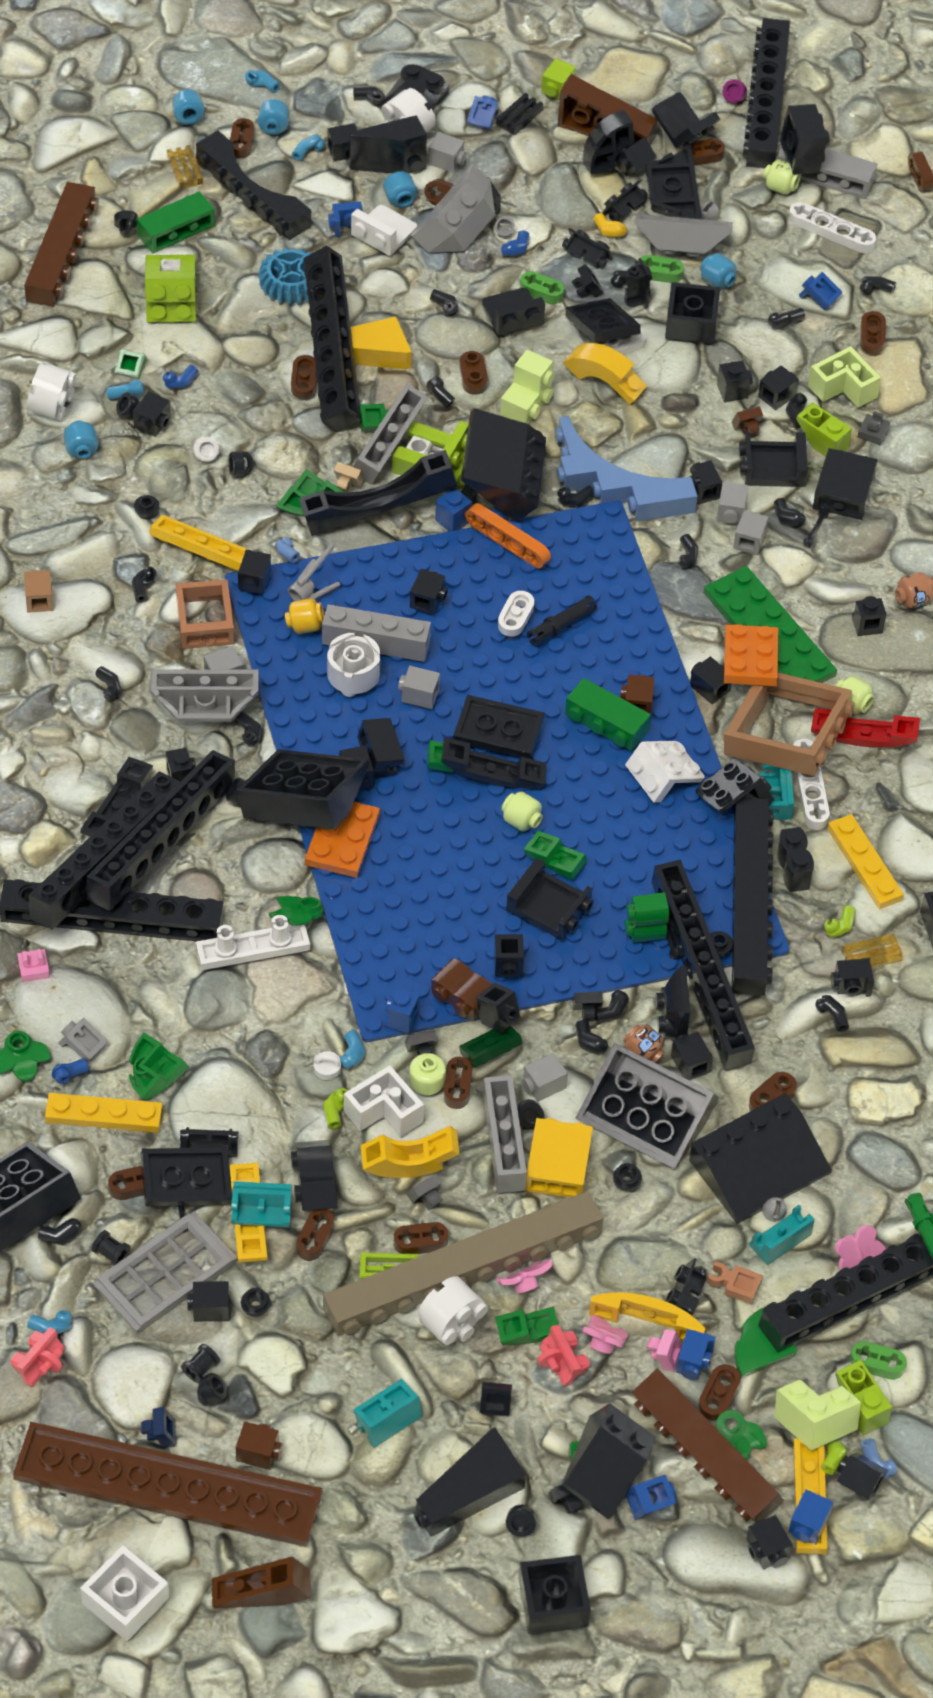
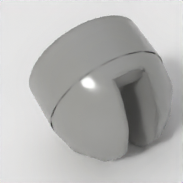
M712 201L703 203L701 206L702 220L716 221L719 217L718 205Z
M501 217L496 221L495 230L499 235L509 236L514 232L515 224L511 218ZM500 223L512 225L511 230L499 228Z
M770 1198L762 1207L763 1215L769 1221H779L786 1215L787 1205L780 1198ZM776 1203H778V1204H779L778 1215H773V1214H774V1211H775Z

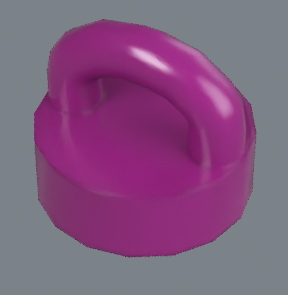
M729 80L723 86V97L728 102L739 103L747 97V87L740 80Z

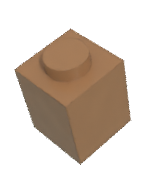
M50 570L24 572L27 613L53 611Z

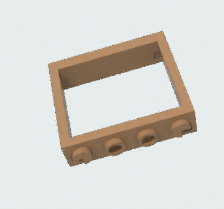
M778 673L777 686L752 685L724 733V754L815 776L821 764L825 765L829 750L834 749L838 734L843 733L847 718L852 716V709L855 705V702L852 701V690ZM770 695L832 709L810 749L748 734Z

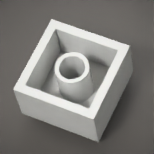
M123 1545L80 1588L82 1604L126 1641L169 1599L168 1582Z

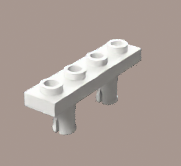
M277 915L272 918V928L234 935L231 926L222 925L217 929V938L197 941L196 950L201 970L309 951L310 942L305 924L298 926L288 925V920L285 916Z

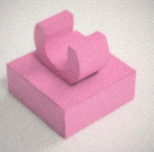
M45 949L17 953L22 982L50 978Z
M665 1329L662 1338L651 1337L646 1348L647 1350H652L651 1358L659 1360L663 1370L675 1372L682 1343L676 1331Z

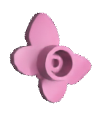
M863 1225L857 1230L856 1235H847L838 1240L835 1251L841 1257L839 1260V1271L845 1267L850 1269L858 1265L864 1258L868 1256L875 1257L886 1249L880 1241L875 1239L877 1234L875 1228Z
M551 1259L541 1263L537 1261L519 1272L496 1277V1281L501 1285H514L517 1294L538 1287L535 1276L546 1272L553 1264Z
M596 1315L591 1316L588 1323L589 1327L584 1326L582 1333L592 1336L590 1346L593 1349L607 1354L612 1353L614 1346L622 1348L628 1338V1333L625 1330L611 1328L608 1322Z

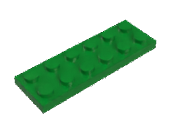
M747 565L704 586L703 593L731 625L739 624L778 628V673L820 683L836 676V667Z

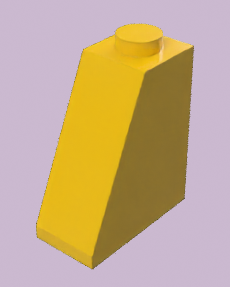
M396 316L350 327L355 365L411 369L412 351Z

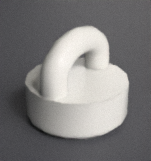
M202 436L193 444V452L203 462L213 461L219 454V445L215 439L209 436Z
M330 1051L317 1054L313 1061L315 1075L323 1080L335 1079L341 1072L340 1057Z

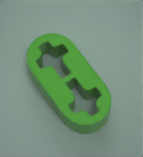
M653 255L641 257L645 266H650L652 280L667 283L682 280L684 265L681 261Z
M533 271L524 273L520 278V288H527L530 295L535 299L542 297L545 303L558 304L564 298V285L555 279Z
M864 1341L858 1342L853 1346L850 1355L851 1364L859 1361L862 1352L868 1355L866 1361L862 1360L870 1374L891 1380L899 1379L903 1376L907 1360L902 1352ZM891 1360L896 1361L895 1369L889 1368Z

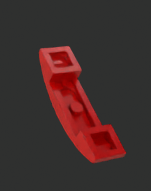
M815 708L811 726L812 733L819 734L832 710ZM894 715L893 722L847 718L842 734H838L836 742L862 747H896L912 744L918 740L921 718Z

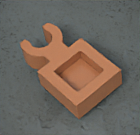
M714 1262L713 1271L720 1273L721 1276L716 1277L709 1274L707 1283L713 1287L725 1286V1295L752 1304L762 1282L763 1275L735 1265L732 1272L723 1263Z

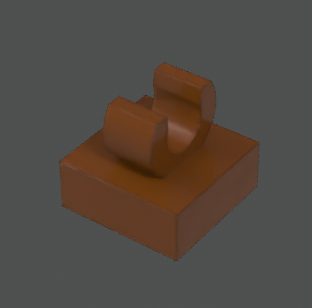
M760 406L737 412L732 420L734 430L744 429V434L745 432H750V438L756 436V432L759 431L758 423L763 417Z

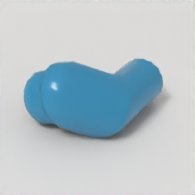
M249 70L245 74V80L253 87H266L272 93L277 92L280 88V83L265 71Z
M320 135L310 136L299 142L291 156L296 161H301L310 148L313 147L316 151H320L325 146V141L321 139Z
M133 380L129 384L108 387L107 397L109 400L118 399L128 392L139 398L144 393V385L139 380Z
M356 1030L349 1031L344 1036L349 1048L340 1057L342 1066L346 1069H350L353 1065L357 1066L365 1056V1048Z
M61 1310L56 1314V1318L46 1320L33 1314L28 1321L27 1328L45 1333L50 1327L60 1334L68 1331L71 1327L72 1315L66 1310Z

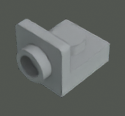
M83 1017L77 1024L72 1020L60 1032L64 1037L58 1044L63 1046L67 1043L81 1058H85L86 1062H88L108 1040Z

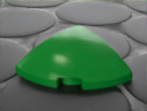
M306 469L294 486L288 489L276 507L293 515L305 516L299 498L322 490L331 492L344 491L328 480L326 482Z
M143 1033L130 1055L129 1062L133 1065V1076L130 1074L129 1079L138 1095L147 1100L168 1088L189 1066L184 1060L168 1051L162 1043Z
M765 1307L754 1312L740 1328L742 1334L740 1341L735 1343L734 1358L741 1378L765 1370L770 1364L793 1357L798 1352L795 1345L778 1353L758 1326L762 1310Z

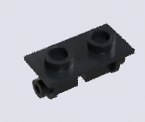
M638 180L635 184L629 182L620 190L621 194L618 197L615 194L612 195L604 203L606 208L602 213L608 212L611 221L620 222L632 211L627 204L635 210L644 203L648 193L638 187L642 180Z
M568 228L571 237L569 239L565 238L562 243V247L565 248L566 252L578 258L581 257L584 251L587 252L583 257V261L596 268H604L607 264L606 258L613 260L610 247L600 240L595 242L582 230L578 229L575 231Z
M638 258V266H631L626 273L627 288H625L624 302L629 307L642 303L643 307L647 309L648 298L651 296L649 286L652 280V273L650 268L645 266L642 259Z
M186 1127V1129L180 1130V1148L227 1147L228 1157H237L239 1131H232V1129H229V1131L199 1130Z
M696 1258L686 1265L682 1264L679 1266L674 1275L676 1284L665 1299L666 1302L677 1306L693 1316L698 1298L689 1293L691 1292L697 1296L700 1295L707 1278L704 1268L694 1267L697 1261Z

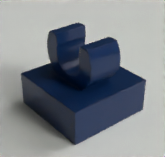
M164 1406L154 1408L153 1420L141 1422V1434H147L148 1441L157 1440L164 1448L176 1446L175 1419Z

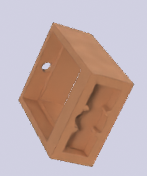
M228 580L175 584L182 649L234 645V626ZM223 600L225 621L187 624L185 602Z

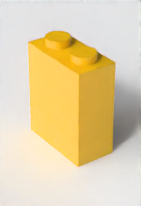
M536 1118L525 1191L567 1198L583 1193L593 1127L579 1122L566 1123L552 1118Z

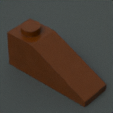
M293 1556L212 1578V1607L215 1609L287 1605L311 1598L310 1569Z

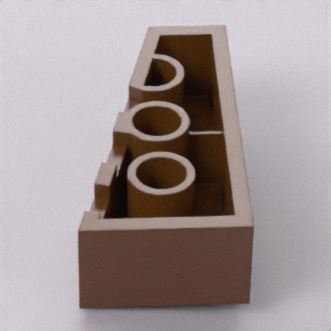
M573 74L569 75L560 91L558 127L589 136L596 125L604 118L625 109L633 122L634 142L646 137L651 146L656 137L657 120L655 117Z

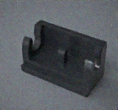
M391 718L362 720L357 738L360 746L366 745L374 770L373 778L396 774L398 772L396 767H388L391 765H401L405 759Z

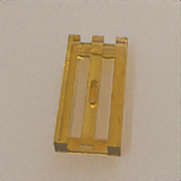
M190 145L185 146L184 150H181V147H177L175 152H172L171 149L167 150V158L180 189L203 184V177ZM185 156H187L191 169L195 176V180H193V177L185 160ZM175 158H179L185 176L187 178V181L185 182L182 178L181 172L179 170Z
M894 934L842 945L841 949L842 954L845 955V960L870 958L871 968L900 962L903 959V954ZM890 944L892 945V946L885 947V948H881V949H878V948H877V947H881V946H885V945H890ZM868 950L867 952L852 955L855 952Z

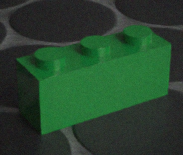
M198 191L137 218L138 237L154 254L214 227L215 209L203 194Z
M585 678L579 682L566 698L565 715L630 751L637 746L649 731L651 714Z

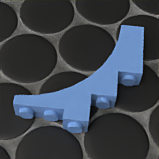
M569 416L559 417L558 428H555V439L557 443H561L560 467L556 468L558 482H562L563 487L569 488L570 491L582 490L589 485L593 488L594 497H598L599 503L614 501L627 503L629 512L634 513L636 522L696 513L697 493L691 477H650L615 466L598 456L584 443L575 431Z

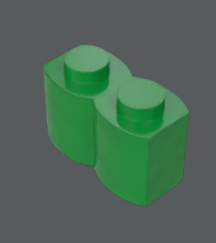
M665 892L632 896L630 904L626 905L628 919L624 921L626 936H631L632 943L665 940L669 920V907Z

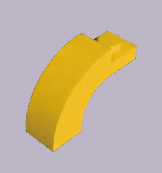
M585 343L578 345L563 361V364L579 380L587 376L602 379L629 405L636 400L647 386L631 370L635 365L631 360L615 349L602 344Z
M448 1126L427 1137L411 1141L394 1140L383 1134L361 1145L363 1170L388 1178L420 1177L443 1170L442 1162L460 1155L457 1130Z

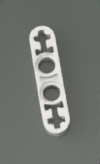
M796 202L790 207L789 221L800 228L860 253H870L875 248L876 235L871 230L803 202ZM816 221H825L827 225L820 226L816 224ZM846 230L849 232V234L842 235L839 234L837 231Z
M798 739L793 745L810 749L813 742L809 739ZM821 767L813 777H805L802 773L795 772L806 826L813 830L824 829L828 824L830 811ZM815 791L820 797L811 799L805 793ZM814 808H817L818 817L821 819H816L813 815Z

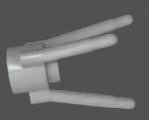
M330 544L317 560L312 559L298 579L288 588V594L294 601L307 598L316 599L340 586V582H336L313 593L315 585L309 579L334 548L333 544Z

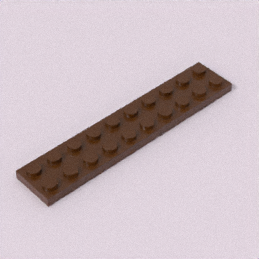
M31 1421L13 1472V1479L303 1547L308 1545L322 1496V1488Z

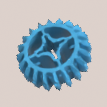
M283 247L281 252L274 250L273 255L267 254L266 259L262 260L260 270L258 271L259 285L263 289L264 295H269L271 301L277 299L279 305L283 302H287L289 306L294 302L300 305L301 301L309 303L306 294L307 283L304 274V257L312 252L306 253L304 248L298 251L295 247L292 250H287Z

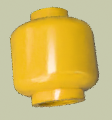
M313 598L293 601L289 606V612L285 613L286 624L288 628L292 627L295 633L299 635L319 631L325 616L322 604L317 603Z

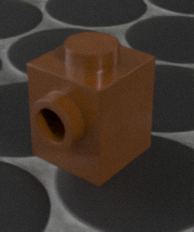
M628 674L627 685H622L620 698L651 714L655 677Z
M244 1421L235 1447L236 1461L271 1470L273 1461H279L283 1449V1443L279 1442V1430L267 1424L256 1425Z

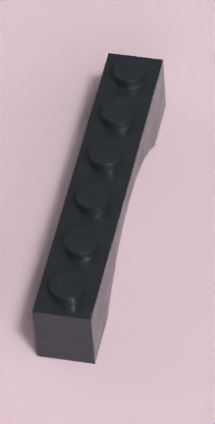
M219 130L196 143V160L198 164L212 173L216 180H220L227 186L231 193L236 194L242 199L247 207H251L256 211L262 220L271 224L277 233L291 240L311 228V209L296 196L270 191L249 179L236 161L234 143Z
M443 450L421 457L404 474L381 486L349 493L322 490L301 497L299 500L311 536L458 488L447 452Z

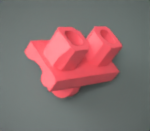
M559 1325L551 1326L550 1334L541 1342L540 1349L542 1354L537 1358V1362L540 1367H550L552 1372H556L563 1387L569 1386L576 1376L586 1373L590 1363L586 1355H574L573 1350H575L578 1343L573 1331L562 1332Z
M49 1327L45 1333L35 1331L29 1337L28 1344L31 1348L27 1354L16 1352L10 1359L14 1370L21 1374L25 1384L33 1387L42 1375H45L49 1370L58 1373L63 1367L59 1358L63 1355L65 1347L59 1341L58 1333L55 1329Z

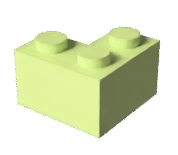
M850 346L811 366L808 387L822 402L843 392L859 408L878 398L881 377Z
M530 350L524 352L514 365V382L501 398V416L527 424L532 419L538 417L543 404L548 403L553 395V390L551 389L554 379L552 360Z
M800 1379L777 1389L774 1418L812 1451L858 1430L861 1402L843 1386L819 1396Z

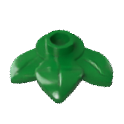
M278 896L277 901L282 908L269 913L270 918L283 915L291 925L298 926L307 924L322 916L323 906L321 901L315 897Z
M23 1031L10 1033L5 1040L4 1048L0 1050V1074L12 1071L19 1080L31 1081L37 1073V1063L50 1060L48 1048L41 1042L32 1041L31 1037ZM18 1044L23 1045L22 1047H15Z
M726 1410L718 1416L716 1429L747 1461L751 1448L764 1449L767 1447V1440L762 1429L756 1423L745 1421L743 1415L738 1411ZM734 1420L737 1424L736 1428L728 1429L725 1425L726 1421Z

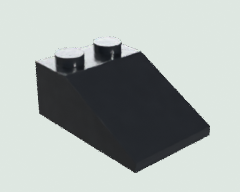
M417 115L349 132L350 170L392 174L399 171L412 173L426 169L427 133Z
M611 1403L607 1404L589 1416L561 1485L607 1519L611 1518L646 1463L656 1437Z

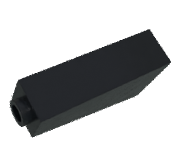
M496 1428L489 1430L416 1499L414 1518L421 1529L425 1528L430 1537L525 1488L526 1474Z

